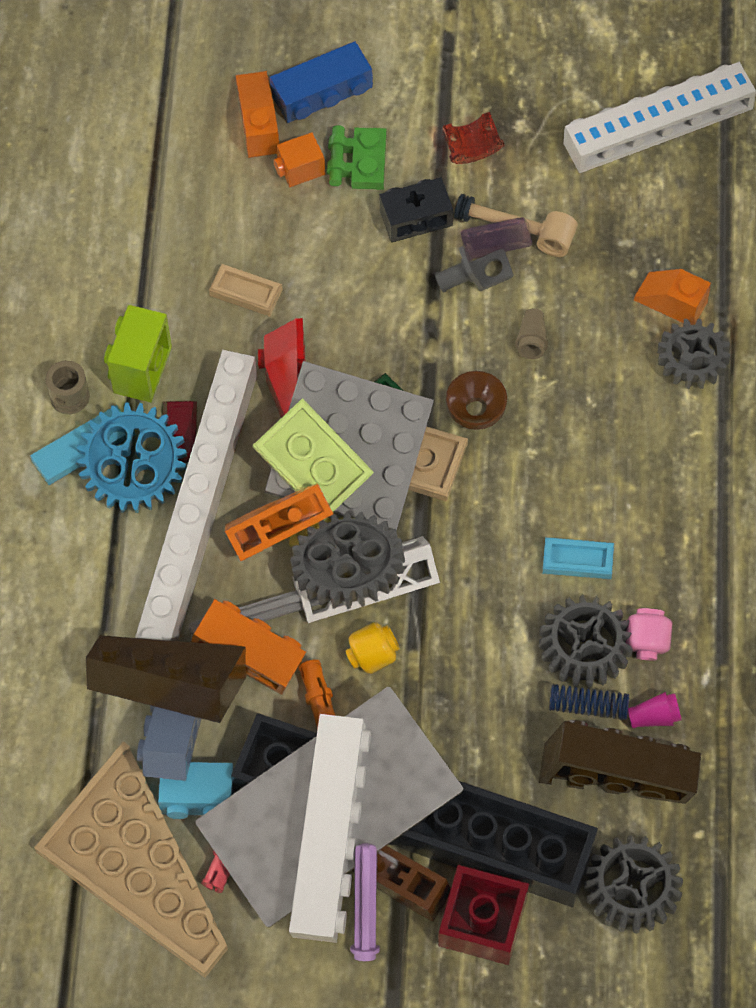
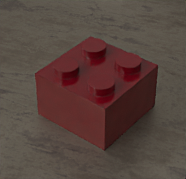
M458 865L438 933V946L509 965L528 898L529 884Z

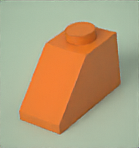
M683 269L649 272L636 293L634 301L683 323L684 319H688L691 325H695L708 303L711 282Z

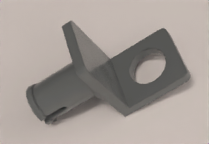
M464 246L458 248L462 257L461 263L435 273L443 293L467 281L474 282L481 292L514 276L504 249H499L473 261ZM492 261H499L503 265L500 274L494 277L486 275V266Z

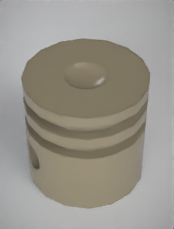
M67 360L57 362L49 368L45 380L51 404L55 410L69 415L83 410L89 403L90 398L84 369L78 363Z

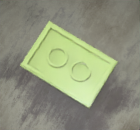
M303 398L252 446L295 492L318 483L332 512L374 474L368 465Z

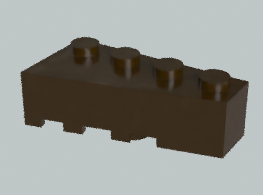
M100 635L86 656L87 689L220 723L246 679V647Z

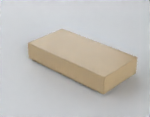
M221 264L209 289V295L270 317L283 288L280 283Z

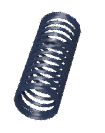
M552 684L550 711L555 710L556 703V711L558 712L562 700V712L566 711L568 702V712L570 714L575 699V714L578 713L581 701V715L584 714L587 703V715L591 714L593 705V715L595 717L597 716L600 702V717H603L606 704V718H609L612 706V718L615 719L619 703L618 718L619 720L627 719L629 693H624L622 701V693L619 692L616 699V694L613 691L609 702L608 690L605 692L603 700V691H599L597 698V691L594 689L590 701L589 688L586 690L584 699V688L580 689L578 697V688L574 687L571 700V686H568L565 698V686L562 685L559 696V685Z

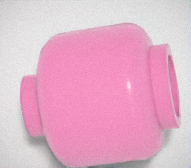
M639 608L636 614L628 617L629 623L626 632L632 634L625 643L632 646L633 652H636V659L656 661L658 654H664L670 650L672 621L664 616V611Z

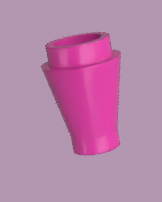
M663 692L636 706L628 708L632 729L637 727L674 726L673 722L682 721L675 693L666 695V692Z

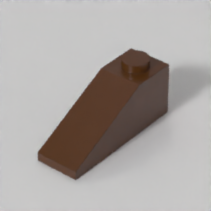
M388 846L383 847L377 852V888L405 907L434 922L451 891L447 879Z

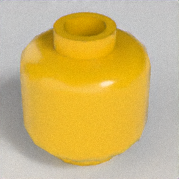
M372 622L350 634V648L345 650L354 669L361 667L364 672L373 674L396 661V651L400 650V647L388 625L382 626L378 622Z

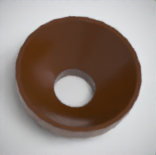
M470 371L459 375L451 382L446 392V405L451 418L457 424L468 429H486L496 424L502 418L507 406V393L502 382L492 374L484 371ZM478 401L485 405L486 411L482 415L474 416L466 410L467 405Z

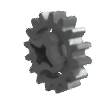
M684 319L683 327L680 328L677 324L673 323L670 333L663 332L662 340L658 344L657 353L660 354L658 365L664 366V376L674 375L673 384L677 385L683 380L686 381V389H690L692 382H697L699 388L703 389L705 380L714 385L718 375L724 376L726 365H729L731 356L728 353L730 343L723 341V331L713 332V323L703 327L701 319H697L695 325H691L688 319Z

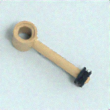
M465 194L459 196L454 206L455 219L460 218V220L463 219L465 222H468L471 217L539 236L536 243L537 247L545 254L553 257H564L567 255L578 227L577 221L572 216L563 212H550L543 223L476 205L475 197L470 196L469 198Z

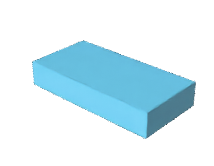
M545 537L542 574L611 579L614 543Z

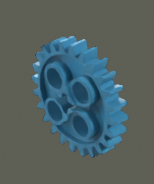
M127 402L124 406V412L119 413L118 409L113 405L111 406L112 416L107 417L103 412H99L100 424L89 421V426L93 431L92 434L81 433V437L87 442V445L77 446L78 452L84 454L85 457L77 459L76 463L80 467L87 468L81 471L79 476L81 479L91 478L85 486L86 490L98 489L95 494V500L98 502L106 496V505L109 509L116 502H119L122 513L125 512L128 504H132L135 513L139 512L141 503H145L146 507L152 510L151 500L156 498L160 503L164 504L165 501L162 494L164 491L175 494L171 482L182 483L183 481L176 471L186 470L187 468L184 462L178 460L187 456L185 449L177 448L184 443L183 436L173 437L178 430V426L174 424L166 427L169 420L168 415L165 414L157 419L156 407H153L146 414L144 413L143 403H139L136 411H131L130 405ZM135 429H139L140 433L135 448L139 459H134L131 482L128 487H125L124 481L128 471V463L124 456H130L133 432ZM115 432H123L127 435L126 442L120 446L112 445L109 442V438ZM147 438H158L161 441L160 447L155 451L145 450L142 445ZM110 464H116L121 468L120 474L114 479L106 478L103 475L104 469ZM143 470H150L155 474V477L151 483L141 484L136 480L138 473Z

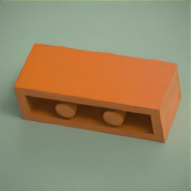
M214 599L194 632L191 642L245 646L246 675L282 695L306 654V651L301 649L302 645L289 636H283L282 638L271 632V627L264 621L257 618L250 620L240 614L241 610L233 603L225 600L221 603Z

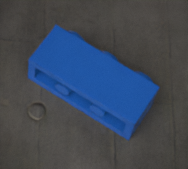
M356 41L270 77L272 97L287 123L297 119H305L313 112L325 107H333L340 101L353 95H361L373 87L372 68Z

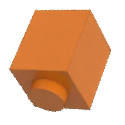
M313 132L276 145L277 158L273 160L278 176H284L289 187L325 175L324 155Z

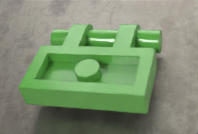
M333 126L332 135L328 139V149L331 151V156L327 162L326 169L331 186H340L342 184V177L351 178L352 189L384 190L386 128L355 127L354 138L345 137V128L343 126ZM344 153H353L352 163L343 161Z

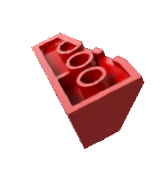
M295 318L264 336V349H258L259 369H265L266 382L281 418L289 410L303 361L306 362L303 318Z

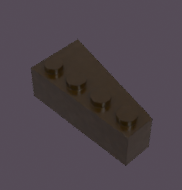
M581 720L564 721L544 743L539 783L552 785V778L569 780L570 788L584 789V785L597 784L603 785V788L606 790L605 793L619 794L637 790V796L640 798L686 804L697 794L701 753L691 751L688 746L683 744H661L649 736L632 737L623 735L620 730L615 728L598 729L589 727L586 722Z

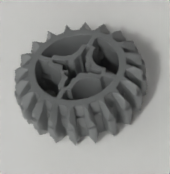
M582 594L579 597V603L575 604L568 597L565 602L566 608L556 604L554 606V614L548 613L545 616L546 625L540 627L539 633L543 637L539 639V648L544 650L541 658L543 662H550L549 671L551 673L561 670L559 676L561 682L570 676L573 678L572 684L574 687L579 685L580 680H586V685L590 688L593 686V679H597L601 685H604L607 682V675L616 679L619 675L618 668L625 669L627 667L628 660L626 657L632 656L633 651L632 646L625 643L632 634L626 632L629 620H622L623 612L621 609L611 612L613 605L611 601L601 606L599 605L598 596H595L592 603L586 602V598ZM578 621H588L586 623H577ZM602 626L612 636L614 648L609 646L607 640L600 635ZM593 634V636H592V641H591V640L586 641V640L589 639V638L591 637V635ZM559 635L564 637L565 642L572 647L570 656L560 647L557 639ZM587 659L597 660V661H594V662H583L584 660H587Z
M631 834L627 837L625 845H623L618 837L614 838L613 849L603 844L600 848L601 855L593 854L591 857L593 866L586 868L585 875L589 880L584 882V890L591 892L587 896L588 904H598L594 910L596 916L607 913L605 919L607 926L612 925L615 920L619 921L618 930L620 932L625 931L627 924H632V930L637 934L640 932L642 923H644L649 931L654 930V919L661 924L666 923V913L674 914L677 909L674 902L680 901L682 897V892L678 888L682 887L683 878L675 876L680 871L679 864H669L673 857L671 851L665 852L662 855L659 854L662 847L660 842L654 844L652 848L648 847V838L646 836L641 839L640 844H636L635 838ZM633 860L646 863L650 867L641 868L637 866ZM619 863V873L621 876L613 880L612 885L605 887V874L612 866ZM628 877L634 879L635 883L637 881L640 882L639 891L633 889L632 885L630 887L627 886ZM662 881V895L653 904L648 905L646 891L654 888L655 883ZM627 900L634 908L622 906L616 901Z

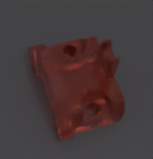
M490 112L481 114L476 121L470 124L452 126L450 123L444 125L442 129L451 152L449 155L450 161L455 164L476 162L489 157L505 146L503 139H499L500 137Z

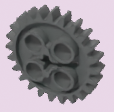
M349 511L344 514V518L340 520L335 514L331 515V522L326 523L324 520L318 522V529L311 526L308 527V536L299 535V545L292 548L294 554L291 557L294 581H298L299 590H306L308 599L317 596L319 605H323L328 600H331L333 609L340 602H345L346 608L350 609L353 601H358L364 607L365 598L370 597L375 602L378 601L377 592L381 591L389 594V584H398L397 574H403L404 572L402 564L405 562L401 538H397L396 529L389 530L387 521L377 524L376 515L371 516L368 520H364L363 512H360L356 518H351Z

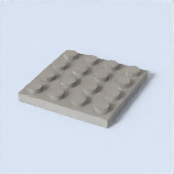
M303 361L289 410L303 398L374 472L333 513L344 516L345 512L349 511L351 518H356L360 512H363L364 520H368L371 516L376 515L377 524L387 521L389 530H397L434 400ZM271 468L264 493L281 498L295 493L290 485Z

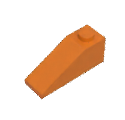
M267 71L235 75L248 158L277 154L276 145L279 144V134Z
M316 483L261 506L225 524V533L240 561H243L333 515V512L319 484Z

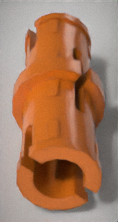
M313 659L301 663L298 668L306 688L305 701L307 705L311 706L318 730L320 714L336 716L331 701L333 693L331 688L327 687L320 660Z

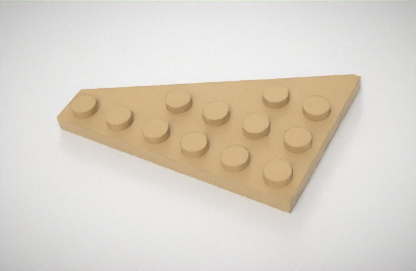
M123 741L34 847L35 851L206 978L228 950L227 944L214 921L209 907L205 903L129 745Z

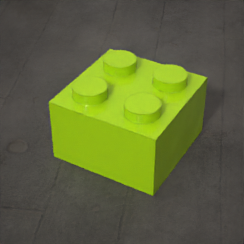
M128 305L124 316L120 315L117 319L115 326V335L117 336L114 344H109L105 352L104 363L108 365L107 377L111 380L114 394L152 403L172 348L167 314Z

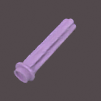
M369 843L358 844L355 847L354 944L350 946V951L354 954V959L358 961L375 960L376 954L380 951V947L376 944L377 848Z

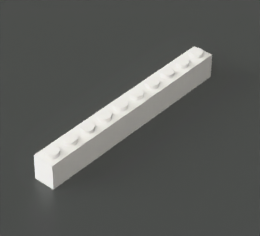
M222 350L135 638L179 641L257 378L254 356Z

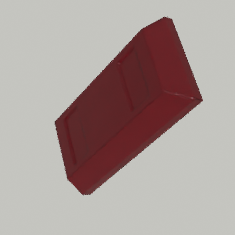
M197 401L164 402L163 415L167 414L169 418L166 427L176 424L178 430L173 437L183 436L184 443L177 448L185 449L187 456L178 460L188 463L197 435Z

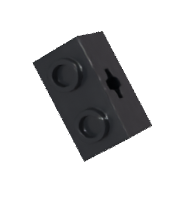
M442 177L433 180L424 179L417 184L403 188H391L385 193L379 194L380 213L391 243L453 226V207Z

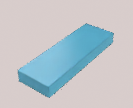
M116 405L115 407L118 409L119 413H121V410ZM111 408L104 412L107 417L112 416ZM99 415L90 420L97 424L101 423ZM89 421L30 455L32 462L48 485L80 468L76 460L85 457V455L78 452L77 446L87 445V442L82 439L81 433L92 434L93 431L89 426ZM115 432L110 436L109 442L117 446L127 440V435L123 432Z

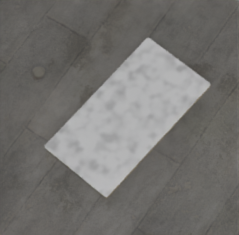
M386 687L345 716L363 719L366 730L371 731L369 752L362 753L361 766H366L364 788H358L356 802H361V816L359 824H353L351 838H356L357 840L356 845L362 843L373 844L378 852L463 792L462 785L391 687ZM316 737L196 820V825L268 928L292 912ZM355 858L354 860H348L346 874L355 868Z

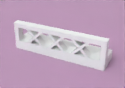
M423 536L402 543L405 562L402 563L404 572L403 574H397L398 584H393L389 588V594L381 591L377 592L378 601L376 602L440 583L431 546ZM426 560L429 572L428 577L414 580L406 575L413 563ZM292 576L308 623L362 607L358 601H353L350 609L346 608L345 602L339 603L333 609L330 600L326 608L312 612L306 590L300 591L298 581H294ZM403 579L408 581V583L401 585ZM370 597L365 598V606L376 603Z

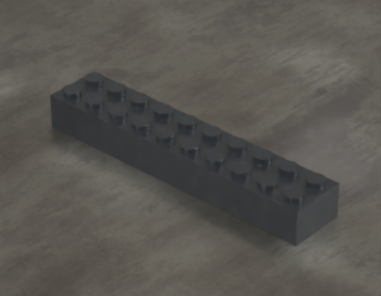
M257 713L231 775L233 790L235 792L239 791L315 738L317 733ZM459 781L463 787V792L389 843V845L456 868L458 865L528 883L529 893L573 908L596 843L598 828Z

